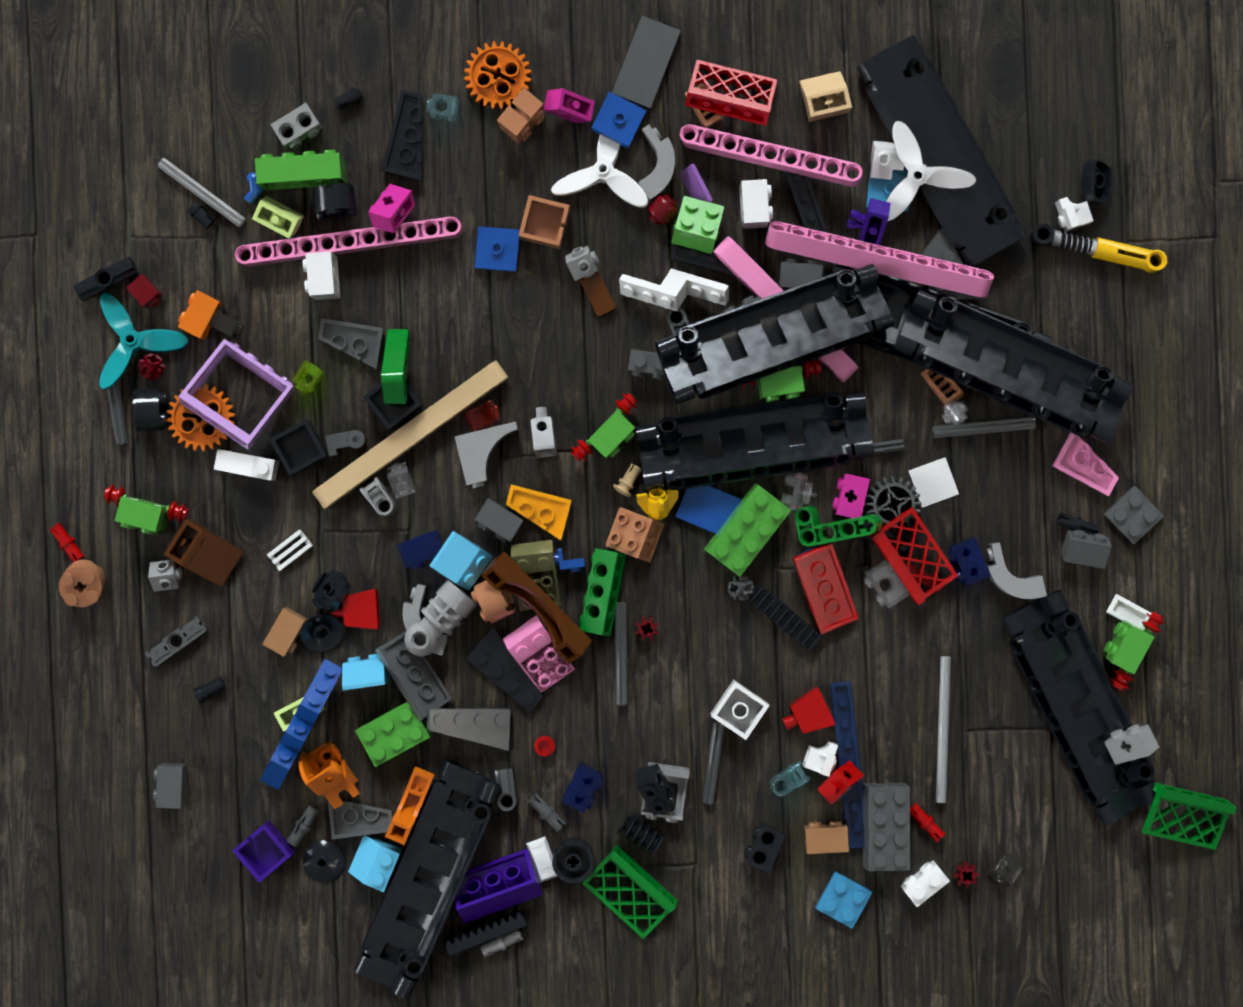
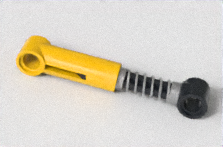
M1047 223L1037 225L1030 232V241L1037 247L1063 246L1064 249L1068 247L1069 250L1072 248L1075 251L1080 250L1081 253L1085 251L1092 258L1143 269L1148 273L1157 272L1167 264V256L1161 250H1149L1098 237L1090 240L1089 237L1084 239L1083 236H1073L1072 233L1067 235L1066 232L1057 231ZM1039 230L1046 233L1045 240H1041L1038 237ZM1151 256L1156 257L1158 260L1156 267L1150 262Z

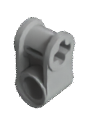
M377 476L367 486L359 488L378 514L390 516L395 512V501ZM384 501L390 503V509L387 512L381 510V504Z

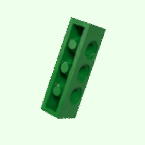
M595 548V552L591 557V573L587 578L588 589L583 600L584 610L579 621L582 631L611 636L626 558L625 553ZM606 566L607 574L604 576L603 569ZM601 587L603 588L602 596L599 595V589ZM597 607L599 608L598 617H596L595 610Z

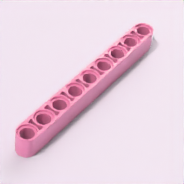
M688 124L680 130L682 144L689 149L850 187L857 186L862 180V168L859 164L696 125ZM687 133L695 134L692 140L684 138ZM707 138H714L716 140L712 145L704 143ZM729 142L736 144L732 150L726 149L725 145ZM748 147H753L756 149V152L749 155L745 153V150ZM768 152H774L776 157L774 159H767L765 155ZM791 156L795 157L797 161L794 164H788L786 159ZM814 161L817 163V167L809 169L806 167V164ZM834 166L838 171L830 174L827 172V168ZM855 171L858 173V177L851 179L847 176V173Z
M729 236L713 251L756 297L759 296L760 299L783 292L766 272ZM842 349L818 358L843 383L858 369L855 362Z

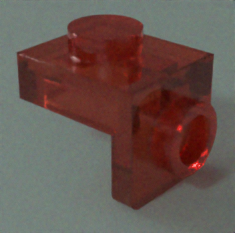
M492 400L464 413L472 432L500 419L499 409L496 404H493Z

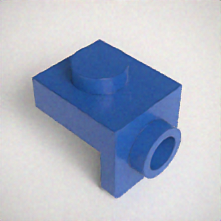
M562 548L557 549L558 553H554L555 565L560 566V570L569 569L570 573L582 571L581 567H585V558L564 560Z

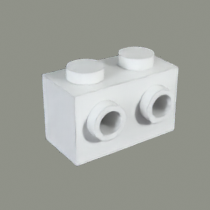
M933 860L925 863L915 875L907 877L901 885L916 907L950 882Z

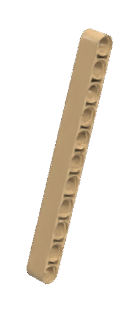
M497 360L490 363L317 487L312 492L323 509L330 507L507 380V374Z

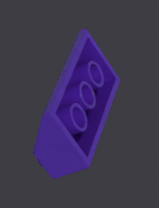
M528 848L467 870L454 899L457 912L464 923L543 895Z

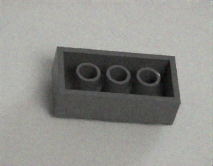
M863 783V867L868 871L910 870V786L905 783Z

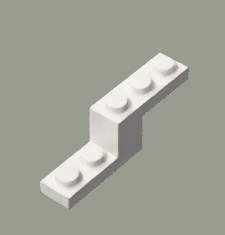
M675 269L669 271L661 285L622 274L619 279L621 295L674 311L679 309L687 295L725 306L729 301V285Z

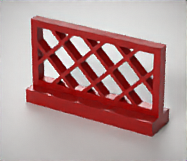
M696 60L685 106L766 126L777 79ZM699 68L706 69L710 74L702 76L698 70ZM726 74L730 79L723 81L719 75ZM714 78L718 84L711 87L707 80ZM746 79L750 84L743 86L739 80ZM702 83L706 89L704 90L696 88L694 86ZM735 83L739 89L731 92L727 85ZM759 85H770L771 89L763 91ZM722 88L726 94L716 93L715 91ZM755 88L759 94L751 96L747 90ZM742 93L746 100L736 98L735 96ZM763 98L767 105L757 103L756 100Z
M910 507L888 522L878 532L869 535L913 602L917 605L923 603L925 598L958 577L954 568L913 507ZM912 514L915 519L914 528L903 527L904 518ZM891 527L899 528L896 540L888 539L884 532ZM902 529L913 531L911 543L900 541ZM916 532L926 535L925 545L914 544ZM899 544L910 546L908 557L898 554ZM914 546L924 548L922 560L911 558ZM928 549L936 550L938 553L936 563L926 561ZM910 561L921 563L919 574L909 571ZM925 564L936 565L933 577L923 575ZM939 566L947 567L951 574L945 579L937 578ZM922 578L932 580L931 588L926 592H923L920 587Z

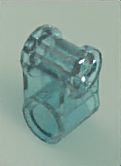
M800 760L792 763L771 779L770 788L777 796H785L811 779L800 766ZM778 781L785 782V788L781 791L775 790V784Z

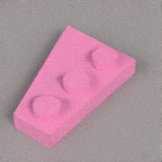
M1072 433L1069 434L1052 467L1106 496L1110 495L1119 479L1107 464L1092 451V448Z

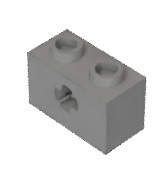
M1139 724L1129 727L1126 731H1122V729L1115 730L1110 733L1111 737L1104 742L1115 765L1150 756L1159 748L1149 725L1139 726Z

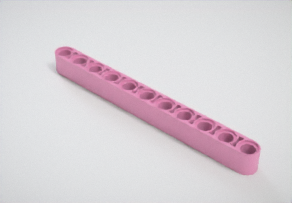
M443 217L401 223L395 231L396 237L392 241L386 240L388 231L371 227L242 245L236 249L235 258L245 266L264 265L306 259L305 253L331 251L336 255L452 239L461 235L463 227L457 218ZM452 222L458 224L455 232L447 230L448 225ZM431 225L437 226V232L434 235L427 234V228ZM410 228L416 229V235L413 238L406 236V232ZM368 234L375 235V240L371 244L365 242ZM347 237H354V244L346 247L344 244ZM329 239L333 240V247L328 250L325 249L324 243ZM311 242L313 244L312 250L304 252V245ZM291 245L292 252L289 255H284V247ZM271 248V255L268 258H263V250ZM245 251H250V259L243 261L242 254Z
M773 221L769 224L765 244L772 249L857 269L874 264L878 274L982 298L988 296L994 275L987 270L778 221Z

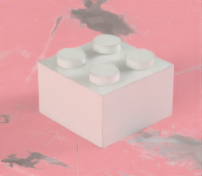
M767 179L741 181L739 192L742 229L767 228L769 222L773 219V208L768 205V201L772 197L771 185H767Z
M331 251L305 253L306 259H303V270L307 272L308 279L304 282L305 292L309 293V296L315 300L341 298L337 256Z
M733 679L710 715L746 740L770 705Z

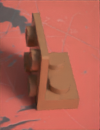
M620 507L606 546L637 559L651 562L665 524Z

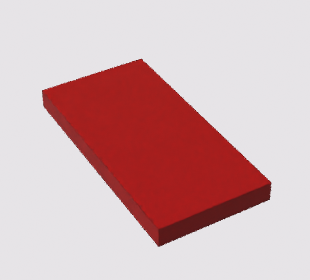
M831 542L792 558L816 626L821 635L859 619Z

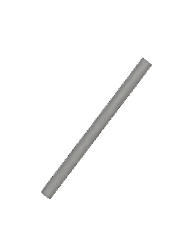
M940 656L936 775L937 803H946L950 656Z

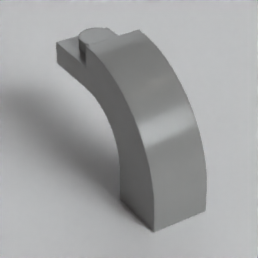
M647 125L642 129V134L656 153L657 165L651 174L638 182V185L644 190L650 203L669 186L674 173L675 154L669 138L667 137L660 141L662 137L655 127L652 129L650 125Z
M1000 542L988 544L989 549H986L988 560L992 561V564L985 566V570L990 580L998 589L1008 595L1022 599H1036L1047 596L1041 575L1027 578L1013 576L1005 566Z
M419 583L417 587H413L410 595L413 603L406 601L403 604V621L406 631L411 625L423 619L421 609L428 585ZM443 633L439 637L438 646L432 653L444 655L449 637L448 634ZM418 634L416 636L417 644L424 645L426 643L425 635Z

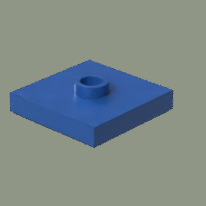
M609 92L591 130L628 148L646 110Z
M478 226L475 269L517 272L520 230Z

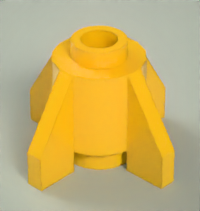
M657 488L651 489L648 495L647 493L636 494L637 504L650 518L662 520L668 516V513L676 503L678 490H667L666 494L664 489Z

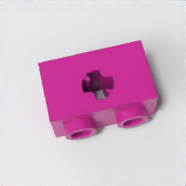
M563 88L547 90L543 111L573 123L591 122L595 101Z
M389 184L369 210L372 227L395 233L415 206L412 191Z
M846 473L843 474V477H839L836 489H839L838 498L834 497L832 509L835 510L834 514L848 518L862 516L870 479ZM849 490L855 496L854 499H851V502H848V498L845 497Z

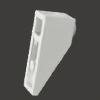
M217 449L214 469L276 481L280 460Z

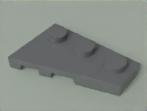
M321 318L318 339L378 370L384 328Z
M328 801L332 839L387 833L393 818V810L343 801V805L334 809Z

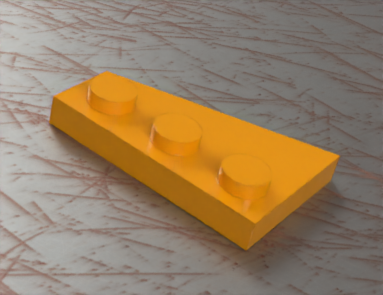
M511 484L506 505L559 540H562L572 500Z

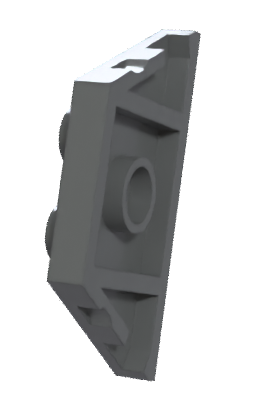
M940 228L921 254L964 265L943 228ZM926 285L930 290L959 300H977L981 298Z

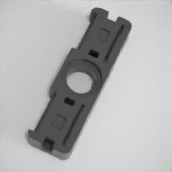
M195 616V619L182 628L176 629L162 639V642L145 652L147 658L152 660L153 666L161 665L208 631V627L200 616ZM178 635L181 637L182 644L180 647L172 645L171 639L173 636Z

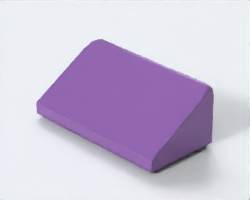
M691 164L680 173L691 198L712 203L713 199L695 164Z

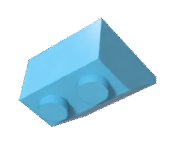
M453 531L429 566L457 585L470 591L493 556L477 544Z
M378 654L368 655L369 659L362 660L360 656L350 657L348 662L342 664L343 690L385 685L390 681L389 672Z
M364 835L348 872L363 884L384 892L403 849L371 835Z

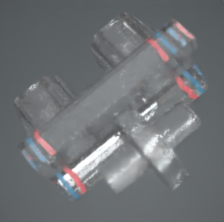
M797 472V474L786 475L785 485L794 487L793 495L783 493L781 503L790 507V510L797 511V509L802 507L803 503L809 504L810 497H817V493L812 492L813 484L807 483L808 475Z

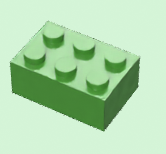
M407 701L355 730L375 767L433 735L430 730H427L425 719L419 721Z

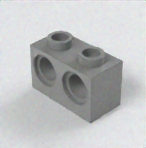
M307 103L270 124L287 150L289 148H297L302 144V140L307 137H315L319 134V130L322 129ZM305 118L311 119V124L308 127H302V121ZM288 129H293L294 133L292 137L285 138V131Z

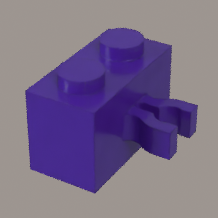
M870 198L865 215L856 210H851L850 217L857 220L849 219L847 227L861 228L858 240L880 245L889 218L891 203Z

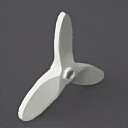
M901 121L894 123L892 134L895 148L900 160L908 170V176L895 187L886 201L891 203L888 221L895 219L907 208L919 186L924 183L955 189L970 187L976 182L974 175L961 169L943 166L927 167L923 164L920 147L909 127ZM915 172H921L922 177H917Z
M602 135L599 136L597 162L595 165L567 175L556 182L551 189L554 195L564 196L580 192L601 182L606 183L618 197L633 206L646 207L648 205L647 195L637 182L627 174L614 168L620 144Z

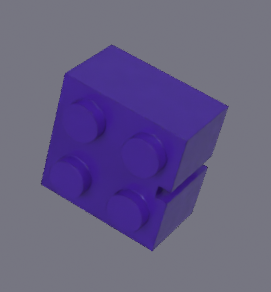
M270 820L265 822L232 850L259 883L296 852Z

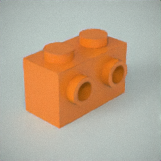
M197 290L196 293L191 294L186 312L183 311L178 319L180 323L178 327L205 340L224 303Z

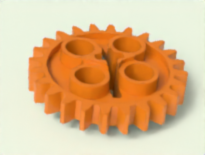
M493 41L490 48L487 43H484L485 50L477 47L478 55L471 53L473 61H466L470 68L464 69V72L469 74V76L464 77L465 82H470L466 88L467 90H472L470 93L471 97L477 96V103L483 100L484 108L490 103L492 110L495 109L496 105H499L500 109L503 110L504 104L511 107V102L523 88L529 91V87L525 83H531L532 80L526 76L531 75L532 72L526 69L530 66L529 61L523 62L526 58L525 54L518 56L519 48L512 51L513 46L511 43L505 48L504 41L500 43V46H497L495 41ZM490 58L498 59V63L495 66L487 65V61ZM515 66L517 71L515 74L510 75L506 73L507 68ZM481 68H486L490 72L482 71ZM501 72L503 78L498 77L496 80L492 73L498 74ZM488 77L490 81L487 85L483 86L479 84L480 78ZM505 79L513 80L515 83L511 84ZM501 85H506L509 87L507 93L501 94L498 92V88Z
M205 384L203 389L200 387L193 397L208 407L212 404H217L219 407L217 413L235 425L230 418L235 417L236 414L229 412L234 406L227 405L230 401L228 397L222 399L224 392L221 391L216 394V387L209 391L208 384ZM174 395L177 402L169 403L174 408L173 410H167V413L172 415V417L166 419V421L173 424L168 427V430H175L172 437H180L178 440L179 444L186 441L185 448L188 449L193 445V450L197 451L199 446H201L202 451L205 452L206 446L214 450V443L222 446L221 438L228 440L227 436L217 428H215L213 434L206 435L205 427L209 423L205 420H201L200 423L196 418L183 417V413L196 414L180 404L179 397ZM187 421H193L194 428L186 432L184 424Z

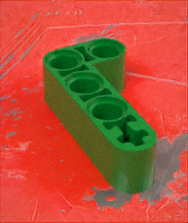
M388 329L381 373L384 404L407 403L406 372L410 349L409 329Z
M812 505L797 509L794 515L798 537L804 546H815L867 536L878 532L882 527V520L876 514L821 524L819 512ZM804 511L810 514L809 521L804 518ZM848 523H850L854 528L852 534L849 533L847 530ZM873 523V527L862 528V524ZM828 527H830V528L833 529V531H834V536H833V537H830V536L828 535V533H827ZM809 531L814 534L813 541L808 538Z

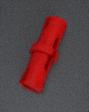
M61 523L49 529L59 542L60 549H64L73 562L85 557L74 543L75 539L69 536Z
M914 803L913 807H910V815L918 822L921 830L924 829L935 842H938L939 838L945 835V832L934 823L931 815L928 816L917 803Z

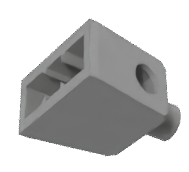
M537 407L534 409L535 418L530 419L535 455L537 458L557 456L552 417L547 416L546 407Z

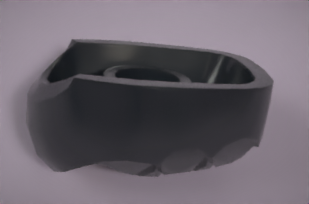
M1089 159L1082 165L1081 186L1083 198L1088 203H1107L1111 194L1112 168L1100 159Z

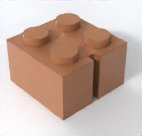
M525 88L512 101L516 108L513 109L508 106L497 119L499 128L518 144L522 140L525 142L532 134L530 130L534 125L538 126L545 118L544 104Z
M529 195L519 238L561 249L565 233L563 227L567 225L570 205Z

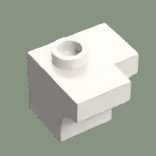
M873 141L870 159V178L891 180L893 170L903 171L904 164L899 158L895 144L892 142Z
M1065 197L1055 202L1059 214L1058 223L1061 228H1064L1065 232L1093 222L1087 201L1075 204L1068 197Z
M829 740L823 747L809 745L802 765L805 768L829 777L836 765L835 754L838 745Z

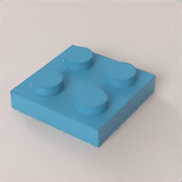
M835 871L815 908L853 929L872 891Z

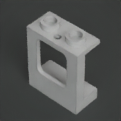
M648 762V766L658 764L667 781L678 785V791L673 811L654 816L643 798L641 815H645L646 819L657 820V817L665 818V821L671 823H678V820L683 821V809L690 769Z

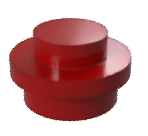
M541 736L535 741L534 749L539 756L548 757L554 752L555 743L551 737Z

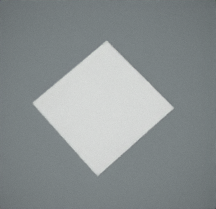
M946 457L909 470L913 485L916 487V493L920 494L919 501L922 503V508L959 494Z

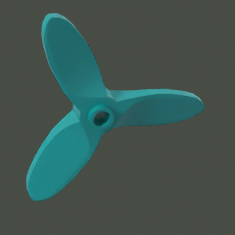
M108 293L101 295L100 304L104 316L112 329L120 337L119 345L111 354L102 370L99 379L101 389L111 388L121 378L135 352L139 350L170 352L182 349L188 345L189 339L177 331L163 329L135 331L128 313L120 302Z

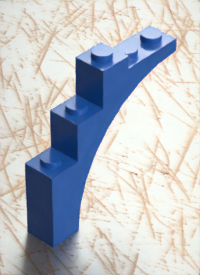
M324 659L260 781L279 790L338 680L342 667Z

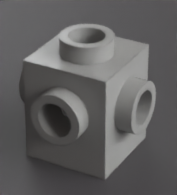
M588 246L575 248L572 253L565 256L566 264L575 281L583 277L589 278L598 271L597 263H599V259L595 251L591 252Z
M175 561L150 562L148 578L154 592L179 588V580L182 579L183 575L181 567H178Z

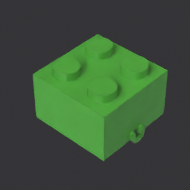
M684 196L678 219L675 220L673 227L674 234L671 243L712 254L715 240L717 241L720 232H718L724 206Z

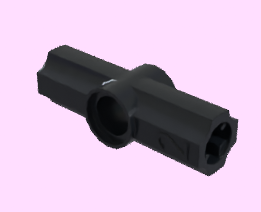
M127 257L106 269H99L94 275L75 284V291L81 301L84 302L107 289H114L117 284L138 274V268L132 258ZM109 274L110 281L104 284L102 281L103 277Z

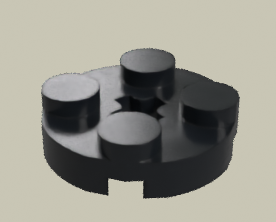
M331 569L329 573H322L315 581L312 592L315 593L314 599L312 598L314 606L323 611H337L351 588L346 576L335 569Z

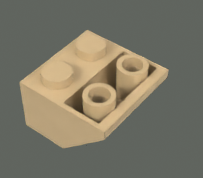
M840 71L799 81L809 122L850 112L852 108L850 96Z

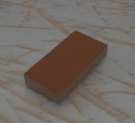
M598 271L589 278L579 280L598 318L617 309Z

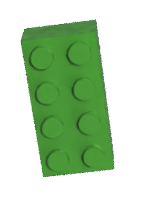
M325 150L324 154H316L314 151L303 152V155L282 153L281 157H274L273 154H263L261 158H255L256 184L265 191L310 188L320 185L332 186L334 183H347L346 160L336 150Z
M754 483L704 550L740 577L791 510L761 486Z

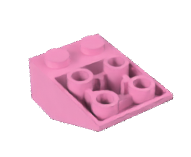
M537 615L503 638L508 651L541 693L575 670L571 663L568 664L554 650L549 632Z

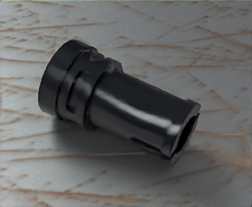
M219 676L206 685L194 688L193 693L201 704L209 699L211 695L225 689L226 685Z

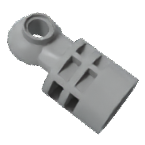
M447 579L437 590L436 597L429 600L430 604L421 609L425 617L420 622L411 625L405 633L404 642L406 648L416 656L423 657L434 652L438 646L439 637L444 632L451 636L454 633L453 629L462 624L460 622L462 618H467L478 605L466 591L450 579ZM418 634L425 635L426 643L424 645L417 644L416 636Z

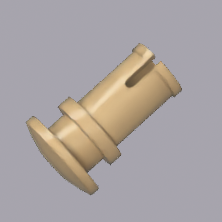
M631 463L623 478L619 479L620 483L613 485L615 490L622 495L630 497L629 490L633 489V484L640 472H642V469Z

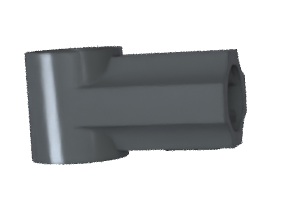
M513 768L495 770V780L502 786L498 794V807L503 811H510L517 804ZM503 796H510L513 799V804L511 806L503 805Z

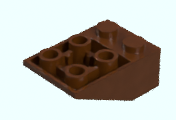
M185 519L164 555L188 570L222 587L244 551L195 520Z

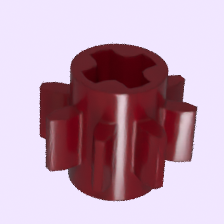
M148 354L144 355L143 360H139L138 368L141 369L140 374L144 378L154 380L159 378L160 374H164L165 365H163V359L158 355Z
M642 616L641 623L635 622V625L639 627L635 634L641 633L642 641L645 637H649L650 641H652L651 635L653 633L659 635V632L655 630L659 623L653 624V616L649 620H645L644 616ZM647 623H650V628L653 629L652 632L643 633L644 630L641 626H646Z
M963 861V865H955L957 872L952 875L955 878H959L956 882L958 886L964 883L968 889L969 884H977L975 879L980 874L973 871L976 868L974 864H971L969 867L967 862ZM964 871L969 873L970 876L968 878L963 876Z

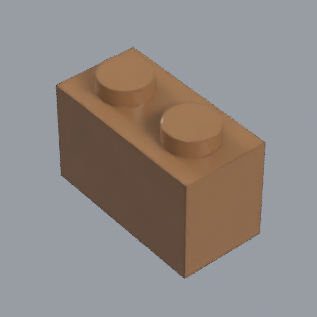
M288 607L283 608L262 645L283 657L289 653L292 655L298 645L296 640L299 635L301 636V629L307 618Z
M815 821L809 822V825L804 826L805 851L807 854L849 852L848 827L842 821H829V824L821 825V822Z

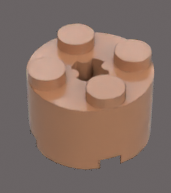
M77 560L65 570L59 581V592L65 603L69 606L87 607L97 602L106 585L105 573L100 566L98 567L90 560Z
M486 580L474 586L471 596L475 603H479L482 609L480 614L484 622L490 621L495 623L516 612V608H511V604L514 603L511 594L495 590Z

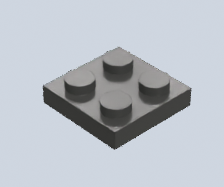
M1132 486L1103 514L1132 545L1164 517L1136 486Z

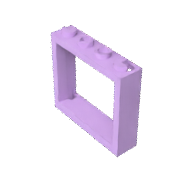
M224 339L178 396L179 403L249 450L292 395L293 385L286 377H280L275 374L274 369L269 365L265 364L263 366L259 363L253 354L244 353L240 350L241 348L238 344H233ZM226 354L283 392L250 435L193 397Z

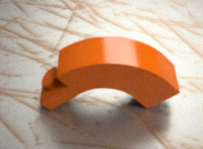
M415 766L402 800L391 820L386 838L405 845L435 774Z

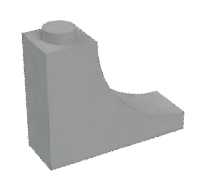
M516 421L455 436L467 486L472 485V489L485 486L484 482L488 481L487 467L489 457L501 439L519 430Z

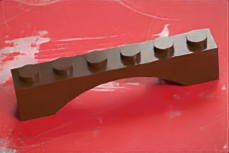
M505 552L493 559L481 574L495 590L504 591L516 596L536 612L549 632L554 650L568 664L581 657L592 642L571 618Z

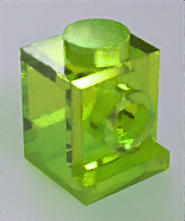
M305 360L292 381L297 384L295 388L304 394L307 391L313 393L326 372ZM308 375L312 376V381L310 383L306 382V377Z

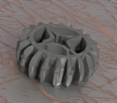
M890 476V483H888L886 477H883V485L876 481L877 489L869 488L873 495H866L867 499H871V503L864 504L866 507L871 506V510H867L866 515L872 513L878 515L884 525L890 521L881 517L879 514L881 511L888 510L891 512L892 517L896 518L901 514V506L909 502V508L913 507L917 514L921 512L915 509V505H922L921 502H915V498H919L920 494L913 495L912 492L916 490V487L913 486L909 489V480L902 484L903 477H899L897 483L894 476ZM891 487L900 488L907 496L897 498L894 492H892ZM885 490V502L876 506L879 494ZM891 498H893V501H902L895 505L894 510H892L893 507L883 508L891 503ZM912 514L904 518V524L907 527H911L909 519L915 521ZM891 527V532H896V528Z

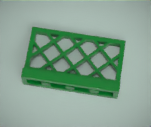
M1155 782L1153 791L1156 792L1142 832L1147 835L1216 850L1229 814L1234 815L1237 807L1224 798ZM1161 800L1167 801L1169 807L1160 812L1158 808ZM1185 805L1187 811L1178 816L1175 809ZM1202 809L1204 815L1195 820L1193 813ZM1172 812L1174 819L1165 823L1163 816ZM1217 813L1221 814L1219 821L1213 824L1211 817ZM1190 816L1192 822L1183 827L1180 821ZM1159 819L1162 826L1152 830L1153 822ZM1207 820L1209 827L1200 831L1198 825ZM1177 823L1180 830L1170 834L1168 828ZM1195 828L1197 834L1188 838L1186 832ZM1212 832L1211 843L1205 842L1203 837Z
M617 844L582 882L584 886L642 939L669 912L671 913L676 908L678 902L672 894ZM609 860L616 865L617 873H605V864ZM593 877H602L603 887H594L589 881ZM605 877H617V887H606ZM620 877H629L632 880V887H621ZM606 891H618V901H610L606 896ZM621 891H632L633 901H621ZM635 891H644L647 894V901H636ZM622 905H633L634 915H625L622 912ZM636 905H648V915H637ZM651 905H660L664 911L660 915H651ZM637 919H648L649 927L645 931L641 930L637 926Z

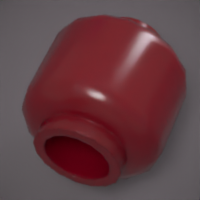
M660 194L648 206V212L651 214L649 219L656 225H659V223L668 225L678 214L677 206L679 204L670 195L665 194L664 196Z

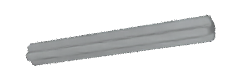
M162 158L158 167L236 226L241 227L246 219L167 159Z

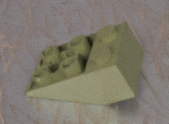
M546 540L511 545V558L527 573L557 606H561L553 541ZM518 598L520 611L532 609Z

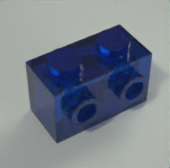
M434 530L400 543L397 547L405 568L411 567L412 570L423 567L424 561L431 560L432 562L444 544L439 531Z
M970 537L949 546L948 556L950 561L957 566L958 570L955 572L960 583L963 582L964 585L968 586L991 577L975 537Z
M580 762L561 802L583 813L586 808L590 809L595 800L592 795L595 789L600 790L604 781L601 778L602 772Z

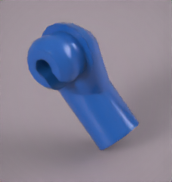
M254 172L247 175L250 191L244 197L251 205L263 192V189L256 184V173Z

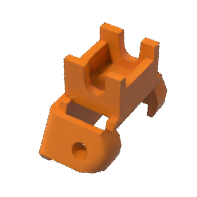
M332 742L324 743L308 754L303 751L298 755L299 770L305 785L317 796H325L334 809L344 804L339 796L342 790H347L353 798L360 794L355 787V783L358 782L357 777L348 767L345 759L341 760L340 750ZM324 753L331 754L328 758L323 756Z

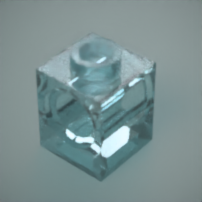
M432 93V98H428L426 110L429 111L431 118L456 122L459 100L456 96ZM439 103L447 104L445 111L437 110Z

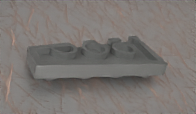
M428 708L427 730L509 751L511 709Z

